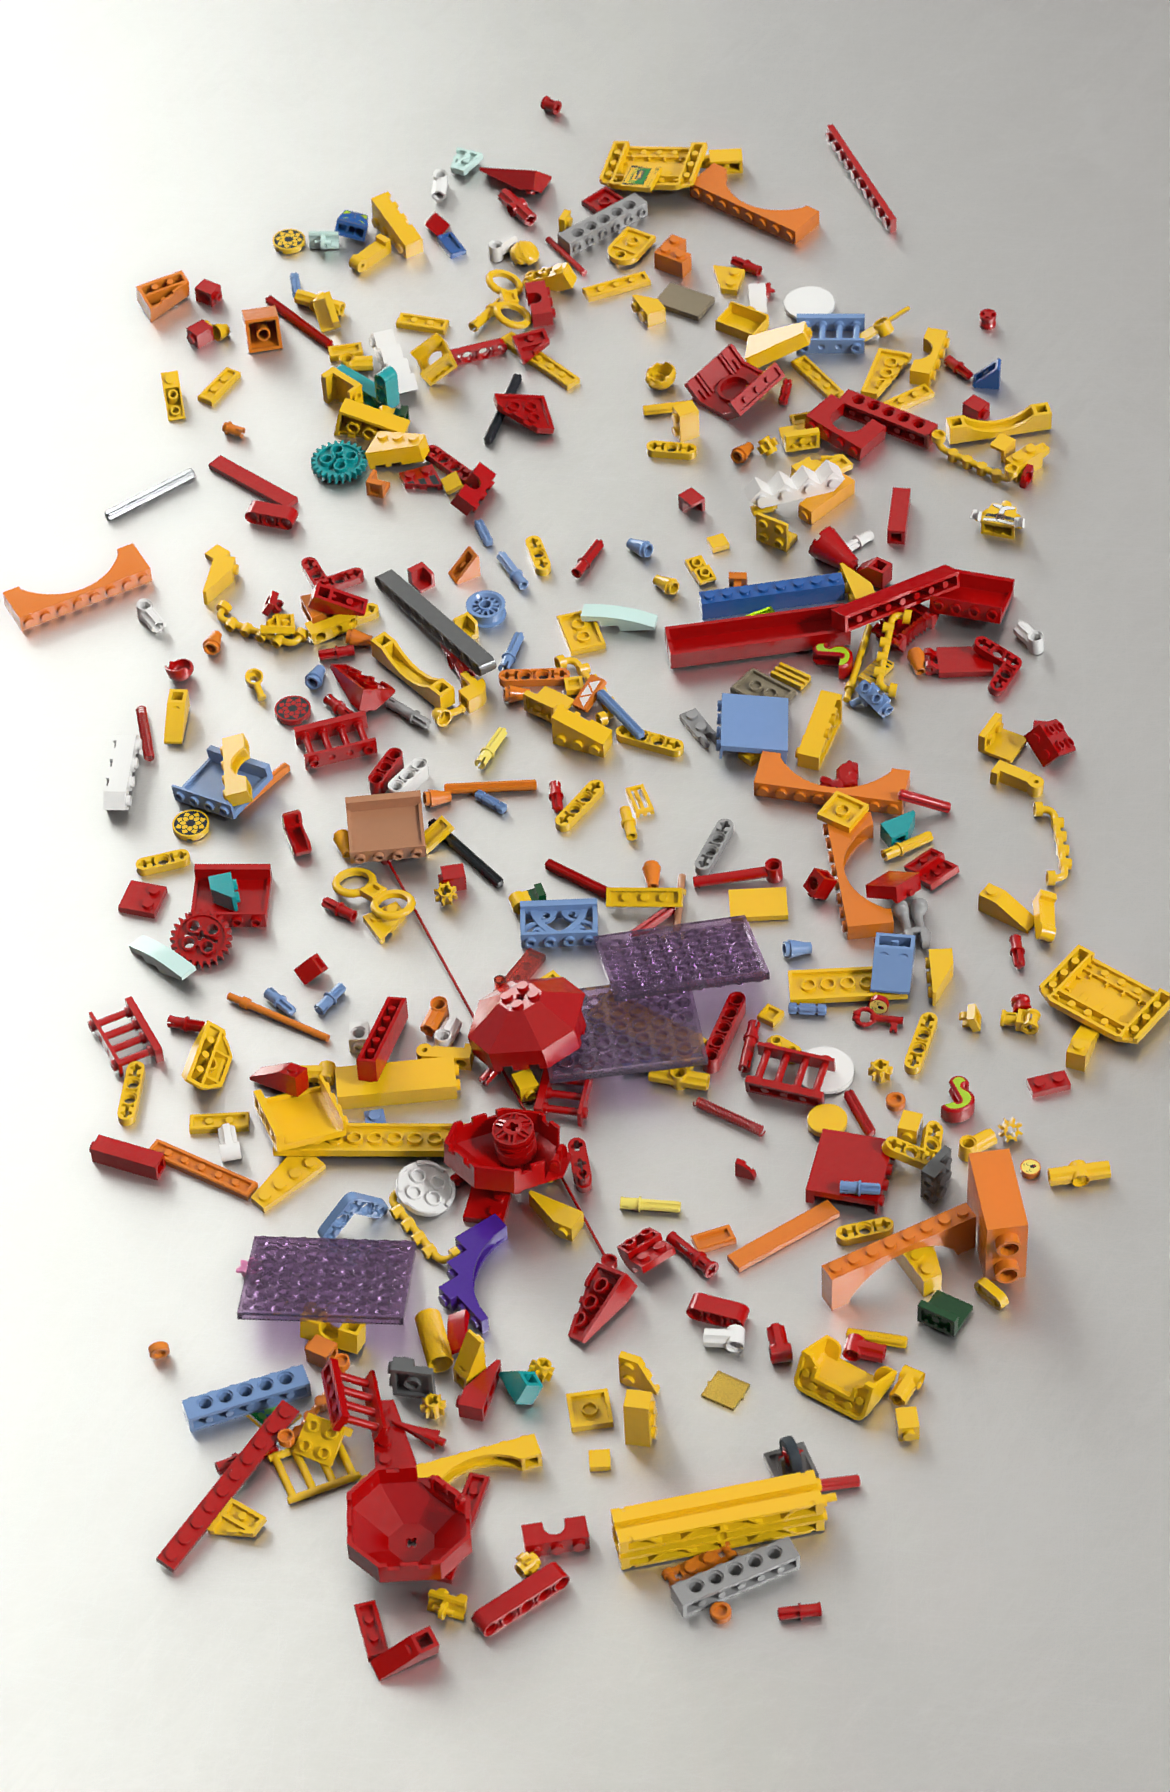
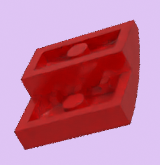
M933 848L928 849L904 866L906 872H920L921 885L931 891L959 873L958 865L945 860L944 853Z

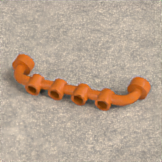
M339 1353L333 1357L338 1359L341 1372L345 1373L350 1367L349 1356L345 1353ZM325 1392L315 1397L314 1406L311 1410L304 1412V1419L300 1425L295 1426L292 1430L282 1429L279 1431L277 1437L280 1446L292 1448L297 1443L308 1412L317 1415L327 1411Z

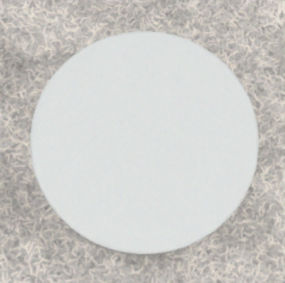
M805 286L791 291L785 297L784 310L790 318L797 319V314H831L835 310V300L832 294L823 288Z
M825 1046L815 1047L806 1051L812 1054L828 1055L831 1058H835L836 1070L835 1072L827 1070L820 1091L824 1092V1094H839L851 1085L854 1078V1064L845 1052L837 1048ZM795 1063L794 1069L795 1077L800 1066V1064ZM807 1067L801 1087L813 1088L819 1068Z
M418 1160L401 1169L395 1181V1192L400 1203L410 1212L419 1216L433 1217L444 1213L451 1206L456 1193L455 1183L452 1182L450 1176L445 1172L446 1169L439 1164Z

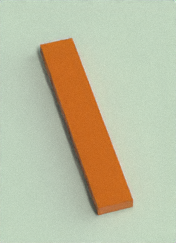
M156 1139L149 1148L164 1153L167 1166L246 1201L249 1200L258 1188L257 1182L162 1140Z
M826 1200L728 1254L727 1260L740 1273L839 1218L840 1212L829 1200Z

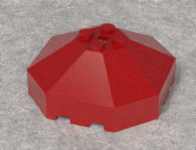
M564 977L509 981L478 1002L468 1034L473 1055L494 1072H500L503 1070V1067L512 1066L513 1071L529 1070V1065L539 1064L540 1069L553 1066L581 1047L580 1037L584 1035L586 1023L581 1010L585 993Z
M502 1107L495 1109V1115L487 1117L486 1113L471 1117V1122L464 1125L461 1120L453 1123L444 1141V1164L473 1188L494 1192L502 1191L519 1194L522 1190L563 1178L572 1159V1155L567 1152L566 1145L560 1144V1126L553 1120L548 1123L546 1115L539 1111ZM506 1113H523L530 1117L534 1124L537 1154L533 1160L525 1165L508 1166L500 1162L496 1156L492 1126L495 1120Z
M414 1464L399 1465V1469H386V1466H376L347 1492V1549L349 1559L380 1583L443 1579L472 1552L471 1500L439 1475L435 1476L433 1474L430 1477L418 1478L417 1466ZM409 1540V1541L412 1542V1541L416 1540V1542H415L416 1546H415V1547H414V1546L407 1547V1546H408V1542H407V1541Z

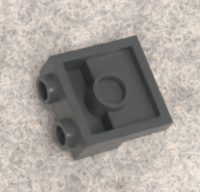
M944 1145L921 1170L920 1197L927 1202L934 1204L939 1198H943L947 1191L946 1182L952 1174L951 1148Z
M394 1356L393 1361H389L388 1374H391L389 1386L392 1387L393 1395L422 1399V1397L425 1398L430 1393L436 1394L433 1368L415 1366L414 1359L408 1357Z

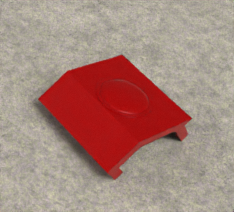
M729 344L688 380L684 386L693 397L691 399L693 402L729 421L741 417L786 375L776 362L772 363L764 371L756 368L742 358L733 344Z

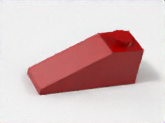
M317 582L312 591L308 608L327 614L364 616L368 599Z
M292 1062L261 1067L250 1076L251 1081L298 1097L309 1088L307 1068Z
M496 1359L464 1387L461 1395H458L456 1408H458L459 1417L484 1421L500 1379L498 1374L502 1372L501 1360Z

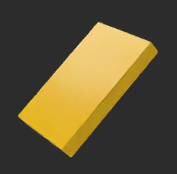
M582 610L556 616L557 623L571 656L606 649V643L597 621H582Z
M786 887L728 890L730 922L788 920Z

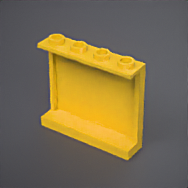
M319 1075V1086L308 1088L298 1097L281 1094L265 1098L261 1089L253 1091L254 1107L277 1152L347 1136L346 1127H349L347 1116H343L341 1105L337 1104L335 1094L331 1093L329 1082H325L322 1075Z

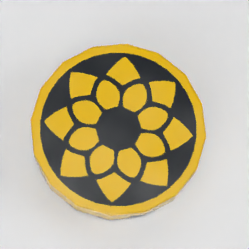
M296 229L281 230L273 237L274 249L278 252L282 251L283 254L297 253L306 245L305 235Z
M185 810L175 816L172 822L175 836L185 841L187 839L194 841L203 838L208 833L210 826L207 815L199 810Z

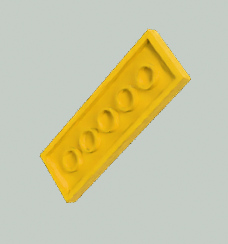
M873 966L788 970L790 1002L797 1004L870 1001L871 997L875 995H882L888 1000L908 999V994L871 992Z

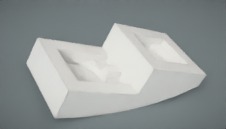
M749 284L750 306L767 314L766 284Z

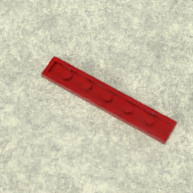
M221 455L209 463L210 470L270 503L292 507L298 502V497Z
M469 1472L462 1493L471 1500L472 1529L490 1483V1476ZM459 1564L443 1579H436L434 1581L452 1584Z

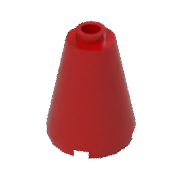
M831 526L823 529L819 533L821 537L818 540L814 539L808 552L813 558L839 570L840 563L845 564L854 571L859 565L858 558Z

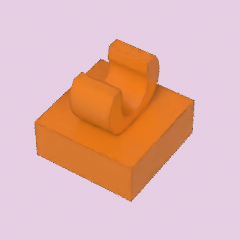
M729 572L730 587L747 585V572Z

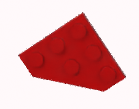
M494 393L493 400L496 410L535 433L553 434L554 426L544 395Z

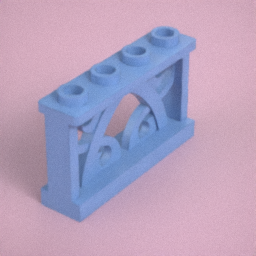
M597 898L520 901L521 947L598 945ZM586 917H593V922L585 920ZM555 918H563L567 922L572 923L561 931H557L547 925ZM526 920H533V922L526 925ZM583 925L589 926L592 930H586ZM536 927L532 932H527L529 929Z

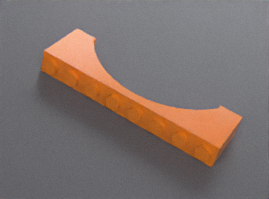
M713 163L698 175L694 185L690 186V196L795 245L819 225V211L807 205L790 210H768L740 201L730 192L726 185L727 169L716 163Z
M132 543L117 549L118 555L113 566L101 579L90 586L63 594L34 593L22 590L18 586L2 592L4 605L21 631L152 582L151 568Z
M762 751L754 779V795L825 805L836 791H839L869 804L868 811L902 815L905 801L898 799V792L900 789L909 790L910 771L892 768L891 772L864 785L847 788L826 787L811 783L795 774L783 762L781 753Z
M867 812L850 833L827 823L822 824L823 835H827V838H825L826 849H830L828 851V861L833 864L830 866L831 875L835 876V879L838 881L834 886V890H838L836 901L837 904H841L839 916L844 919L842 921L843 933L846 932L847 940L876 937V932L894 934V920L891 908L881 907L861 896L851 886L844 871L846 863L855 849L866 840L873 838L874 825L871 812Z
M965 1202L822 1265V1298L832 1311L850 1303L854 1293L875 1271L892 1259L914 1249L928 1246H943L953 1249L959 1255L975 1248L977 1216Z

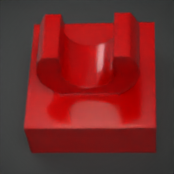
M272 590L265 600L262 614L268 616L271 611L275 614H280L284 602L277 600L279 593Z

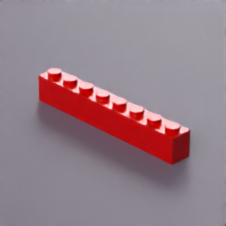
M945 564L831 609L832 626L847 633L930 599V595L940 596L960 588L959 571Z

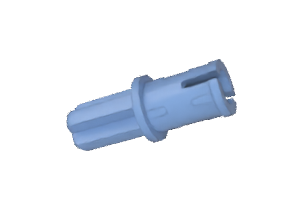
M338 983L330 992H325L324 997L314 1006V1010L319 1015H324L332 1005L337 1003V999L346 991V987L342 983Z
M272 987L265 990L264 997L273 1004L274 1008L281 1009L288 1016H293L296 1008L287 1001L286 996L280 995Z
M841 1180L840 1193L858 1194V1196L861 1194L880 1195L881 1185L878 1183H862L861 1180L859 1182Z

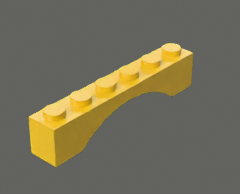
M1048 402L1031 404L1013 416L994 421H980L964 415L946 417L945 433L949 445L996 438L1001 433L1009 436L1051 429L1052 412Z
M385 631L370 640L372 656L433 706L447 709L455 704L454 687L443 678H434L421 671L405 655L397 641Z
M530 1434L508 1441H501L497 1444L482 1446L475 1450L460 1452L449 1457H441L427 1463H419L416 1466L418 1478L430 1477L434 1474L435 1476L439 1475L450 1484L459 1476L480 1468L506 1467L525 1471L543 1465L542 1453L535 1434Z

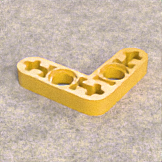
M929 1121L923 1128L920 1147L897 1137L889 1136L883 1142L882 1150L887 1156L922 1170L940 1151L943 1128L937 1121ZM927 1143L932 1144L934 1146V1150L930 1149L927 1146ZM906 1151L912 1152L914 1158L908 1156Z

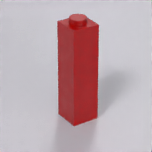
M893 487L887 529L888 544L905 545L911 488Z
M100 1134L91 1143L89 1148L92 1162L157 1181L166 1167L164 1153Z

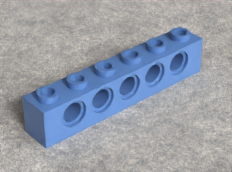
M302 1364L282 1371L272 1372L262 1377L252 1378L242 1383L232 1384L222 1389L212 1390L202 1395L189 1397L182 1400V1406L190 1432L276 1407L282 1399L289 1403L312 1396L310 1382Z

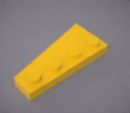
M879 348L861 389V394L878 399L910 362L912 353Z
M287 1156L251 1196V1202L265 1213L324 1171L326 1166L316 1156Z

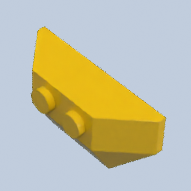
M209 1020L206 1021L189 1052L181 1074L184 1081L200 1090L220 1089L223 1086L233 1058L229 1043L225 1037V1029Z

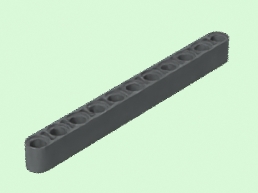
M391 569L375 577V583L380 591L475 674L482 676L496 669V662L491 654L395 571Z

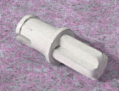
M867 530L858 536H853V539L846 544L851 551L857 548L861 549L864 544L874 540V534L871 530Z

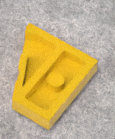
M231 1497L207 1531L211 1535L254 1538L267 1520L265 1516Z

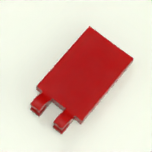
M972 646L936 647V651L932 648H924L925 675L938 674L939 678L994 676L993 663L974 652Z

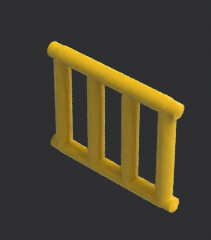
M342 1442L338 1454L348 1475L336 1479L331 1467L320 1463L328 1482L318 1486L315 1485L303 1457L294 1453L296 1445L292 1448H285L267 1455L268 1461L273 1463L288 1495V1504L296 1503L354 1482L361 1477L360 1472H356ZM291 1455L308 1488L298 1493L295 1492L281 1462V1459Z

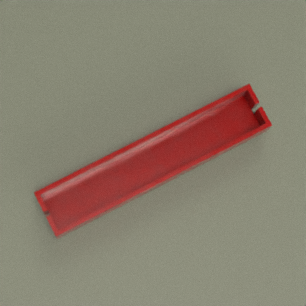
M844 603L665 627V645L670 668L813 650V647L818 643H827L828 648L850 645L851 631L845 633L832 626L831 609L844 605Z

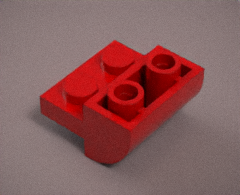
M651 1227L641 1230L640 1233L626 1239L624 1243L617 1246L621 1259L633 1273L640 1271L644 1274L676 1254L674 1246L663 1241L661 1233Z

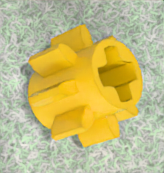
M768 435L758 441L760 446L756 449L760 455L765 453L766 456H769L778 450L776 445L779 443L775 437L771 439Z
M449 882L446 884L439 883V888L434 889V894L437 895L435 901H440L443 907L448 904L453 905V899H458L455 893L457 891L456 886L451 887Z
M884 1059L871 1061L868 1075L872 1076V1081L881 1084L887 1080L890 1081L893 1067L889 1066V1061Z
M1014 1117L1011 1118V1121L1003 1118L1004 1123L998 1125L1002 1132L998 1135L1000 1137L1005 1136L1007 1143L1010 1139H1014L1017 1142L1016 1137L1018 1134L1023 1135L1019 1130L1022 1124L1020 1122L1015 1124ZM1011 1126L1013 1132L1009 1133L1007 1127Z
M541 1357L537 1361L531 1360L528 1371L535 1372L541 1383H544L545 1380L550 1382L555 1368L551 1367L552 1364L548 1359Z
M430 1393L425 1398L422 1397L420 1411L421 1413L425 1412L426 1419L437 1420L441 1415H445L446 1400H441V1394Z
M522 1552L515 1558L518 1562H516L514 1568L522 1578L534 1574L541 1566L540 1559L533 1552Z

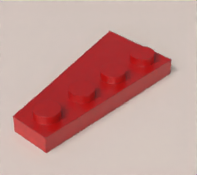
M394 1399L381 1400L387 1430L377 1443L374 1442L375 1467L386 1466V1469H399V1465H417L405 1431L391 1423L392 1420L402 1422Z

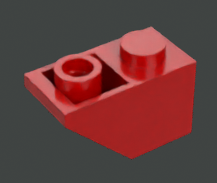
M875 557L862 563L855 572L871 582L873 586L884 589L892 580V563Z

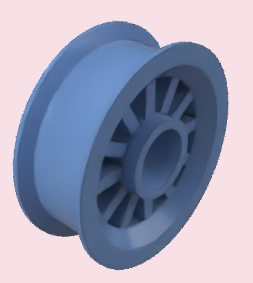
M489 590L479 591L472 594L466 601L467 612L477 620L479 628L495 627L501 624L506 617L505 599L497 592Z

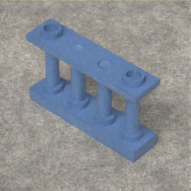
M797 314V323L805 321L812 331H819L818 338H811L810 345L797 350L796 353H864L865 338H859V332L865 330V314ZM825 331H836V337L825 338ZM842 331H853V338H842Z

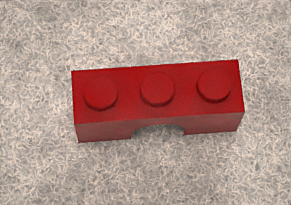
M545 280L525 283V296L527 304L530 306L533 328L553 325V318H556L555 308H551L553 307L552 297H550L549 286L546 287Z
M479 462L465 480L472 488L464 484L450 504L466 516L471 511L475 512L480 506L478 501H482L488 493L485 491L486 489L489 491L494 485L493 479L497 474Z
M585 1515L564 1518V1530L558 1534L547 1533L543 1528L542 1522L521 1525L524 1552H533L538 1558L590 1549Z

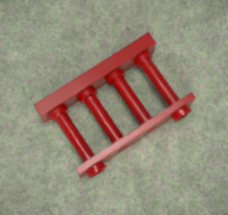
M365 710L293 727L296 745L304 744L307 754L303 755L305 769L309 770L377 753L376 738L368 739L364 730L368 728ZM357 731L361 741L350 743L347 733ZM339 735L343 745L332 748L329 737ZM322 740L325 750L314 752L311 742Z
M132 996L125 998L126 1007L123 1008L124 1010L97 1020L92 1011L88 1013L90 1021H87L88 1027L91 1032H95L110 1059L112 1070L117 1071L120 1078L124 1077L122 1066L147 1056L153 1057L156 1063L164 1061L162 1047ZM122 1018H131V1023L104 1033L101 1028ZM132 1030L139 1032V1036L113 1046L109 1042V1039ZM137 1044H146V1049L121 1059L116 1054Z
M758 1042V1055L762 1057L756 1074L754 1076H746V1092L813 1107L825 1103L824 1092L820 1090L827 1070L833 1072L836 1070L835 1058H831L828 1055L821 1056L776 1046L770 1042ZM769 1058L781 1060L774 1080L763 1079ZM788 1062L800 1064L794 1084L792 1085L782 1083ZM808 1066L819 1068L814 1086L811 1089L801 1087Z
M596 1054L591 1055L590 1063L560 1060L553 1066L544 1069L534 1111L544 1114L555 1113L577 1116L578 1127H582L583 1120L587 1119L588 1116L587 1103L594 1075L599 1072V1062H596ZM559 1068L587 1071L586 1078L557 1075L555 1071L556 1069L559 1070ZM563 1083L584 1087L582 1093L553 1090L552 1084ZM552 1098L580 1101L578 1108L549 1105L547 1102L548 1099Z
M330 1357L321 1371V1377L332 1430L340 1432L347 1423L371 1430L373 1442L377 1443L381 1436L386 1433L387 1424L385 1422L375 1370H370L364 1379L341 1372L338 1359ZM342 1381L362 1386V1391L346 1387ZM345 1395L365 1401V1406L347 1401ZM348 1410L368 1415V1420L351 1416Z

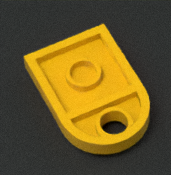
M627 226L609 245L608 258L617 265L634 264L656 242V236Z

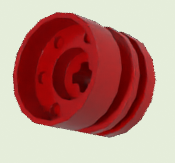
M510 1112L501 1115L495 1120L492 1126V1136L496 1156L499 1161L514 1167L525 1165L533 1160L537 1154V1141L531 1118L523 1113Z

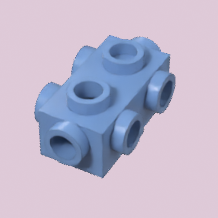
M866 680L861 681L858 687L854 689L859 697L849 701L852 708L863 704L865 707L870 705L883 719L894 709L889 704L892 700L885 693L882 695L878 693L880 688L874 682L870 684Z

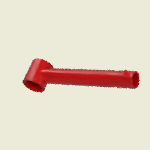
M770 858L765 862L764 867L702 876L697 875L693 877L694 888L700 889V887L766 878L769 883L776 884L783 879L782 862L777 858Z

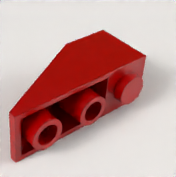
M428 1626L406 1637L370 1661V1664L378 1680L381 1681L439 1653L440 1645L431 1627Z

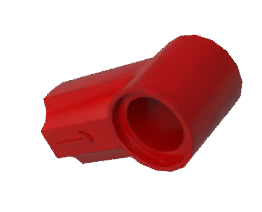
M779 1323L771 1324V1326L766 1328L771 1363L793 1361L790 1342L788 1343L784 1325Z
M852 1333L847 1337L842 1355L845 1359L853 1362L859 1361L861 1358L883 1363L887 1345L866 1341L863 1336Z

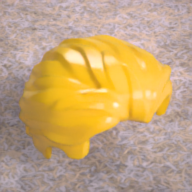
M523 240L511 247L510 256L515 265L527 264L530 266L538 261L539 251L532 242Z
M664 362V364L655 363L648 368L645 381L653 389H667L675 381L676 369L668 362Z

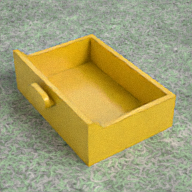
M730 301L726 310L715 320V330L744 341H748V336L765 332L769 327L768 314L757 311L754 307H746Z

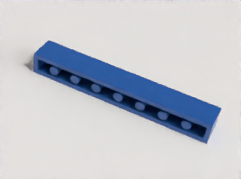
M839 572L699 592V609L702 620L842 601L845 600V584L842 574Z

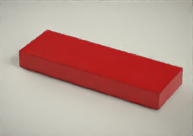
M375 1600L354 1605L368 1662L388 1650Z

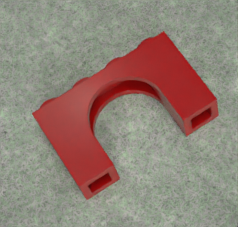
M830 394L806 415L804 428L818 427L820 438L860 461L885 440L886 426L872 419L857 431L847 432L838 429L833 423L843 415L845 402Z

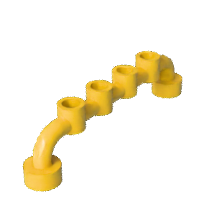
M934 430L932 432V442L936 444L940 452L948 456L947 460L950 463L960 461L962 462V468L966 470L973 467L977 469L976 473L978 476L990 475L993 483H1000L1001 481L1011 482L1019 474V467L1014 463L1007 464L1003 474L1001 469H992L987 466L986 462H977L973 460L971 455L958 453L956 448L949 449L943 445L946 440V433L943 430Z
M221 600L216 606L217 619L224 624V628L227 631L233 632L237 628L243 637H249L250 634H253L260 643H264L268 639L274 648H280L281 645L295 646L300 642H306L309 637L308 631L301 627L296 629L293 639H287L282 634H260V629L255 628L249 622L244 624L238 622L234 617H225L224 615H228L232 610V606L227 601Z
M905 609L904 612L893 613L889 617L888 622L883 623L882 633H885V637L880 638L879 647L882 648V652L878 651L876 662H879V667L875 666L873 677H876V685L881 691L888 693V697L895 698L898 684L890 682V686H887L883 680L895 621L902 619L903 624L909 625L912 610Z
M564 655L554 657L556 668L566 669L567 664L574 665L577 674L582 676L586 683L590 677L589 673H591L588 663L582 664L578 659L564 657ZM601 702L602 708L607 710L608 713L606 714L605 711L595 714L596 722L606 726L614 715Z
M1034 802V817H1042L1043 813L1049 814L1051 817V828L1054 832L1053 839L1056 843V855L1059 859L1058 865L1061 873L1056 874L1055 870H1047L1046 885L1055 886L1056 882L1066 879L1068 870L1072 869V859L1066 858V856H1069V845L1063 844V842L1067 841V832L1061 831L1064 828V817H1058L1057 812L1049 806H1043V802Z
M395 1190L391 1192L389 1196V1204L392 1207L389 1209L390 1214L395 1220L398 1218L402 1220L400 1226L405 1233L409 1231L413 1233L410 1236L415 1246L421 1244L424 1247L421 1249V1252L426 1259L432 1257L437 1263L447 1264V1261L461 1254L460 1250L454 1246L448 1250L449 1255H440L434 1244L429 1242L425 1233L417 1227L413 1218L409 1217L404 1207L397 1202Z

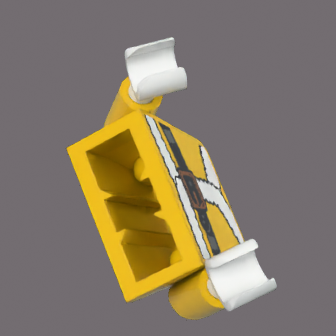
M1006 500L1001 504L993 503L989 509L984 511L972 509L970 519L981 522V534L1014 540L1015 528H1025V518L1017 514V508Z

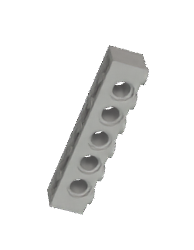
M633 193L558 233V245L570 256H573L647 216V201Z
M788 1536L783 1539H777L769 1545L758 1547L743 1556L739 1555L731 1561L718 1564L712 1569L699 1572L691 1578L676 1582L671 1586V1598L682 1617H687L710 1607L715 1602L724 1601L799 1569L800 1554Z

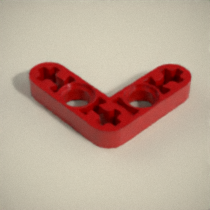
M306 557L301 561L302 572L313 589L317 582L344 590L359 585L364 581V572L361 568L355 567L326 576L315 558ZM320 575L318 578H313L312 576ZM338 580L344 581L342 583H335Z
M979 636L975 639L972 646L974 652L1000 667L988 685V692L993 696H1001L1018 673L1022 660L990 639ZM993 652H998L1002 657H995ZM1000 673H1006L1009 678H1003ZM999 682L1001 684L1000 687L995 688V686Z

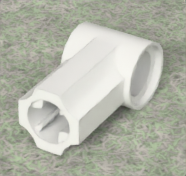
M440 168L433 172L431 196L436 201H442L446 198L448 173L445 169Z
M510 234L501 240L490 241L488 244L489 260L492 262L502 261L504 254L509 252L511 247L518 242L516 236Z
M147 598L138 600L136 603L138 620L144 622L152 632L158 633L162 631L165 621L153 608L152 601Z
M1023 621L1017 623L1013 633L1028 646V652L1033 655L1043 653L1044 634L1041 631L1034 630Z
M450 1015V1017H446L441 1028L434 1033V1045L452 1047V1043L462 1027V1021L456 1016Z
M229 1123L222 1124L218 1128L222 1162L242 1159L235 1126Z
M730 1325L727 1329L704 1328V1347H724L734 1353L741 1352L744 1349L745 1328L743 1326Z

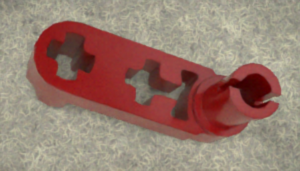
M575 1137L568 1142V1152L572 1155L570 1164L574 1184L579 1192L587 1193L592 1188V1175L586 1144L583 1139ZM579 1162H582L583 1171L578 1167Z

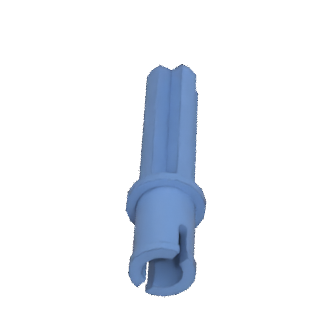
M499 551L496 558L510 575L511 581L515 582L520 590L526 589L529 583L523 576V572L515 566L505 552Z
M522 632L514 633L506 652L502 654V661L498 666L499 671L503 667V670L510 669L511 665L515 663V656L524 639Z

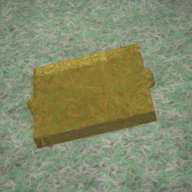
M718 1370L711 1381L707 1382V1387L702 1392L701 1397L734 1411L740 1401L744 1400V1395L750 1388V1384Z

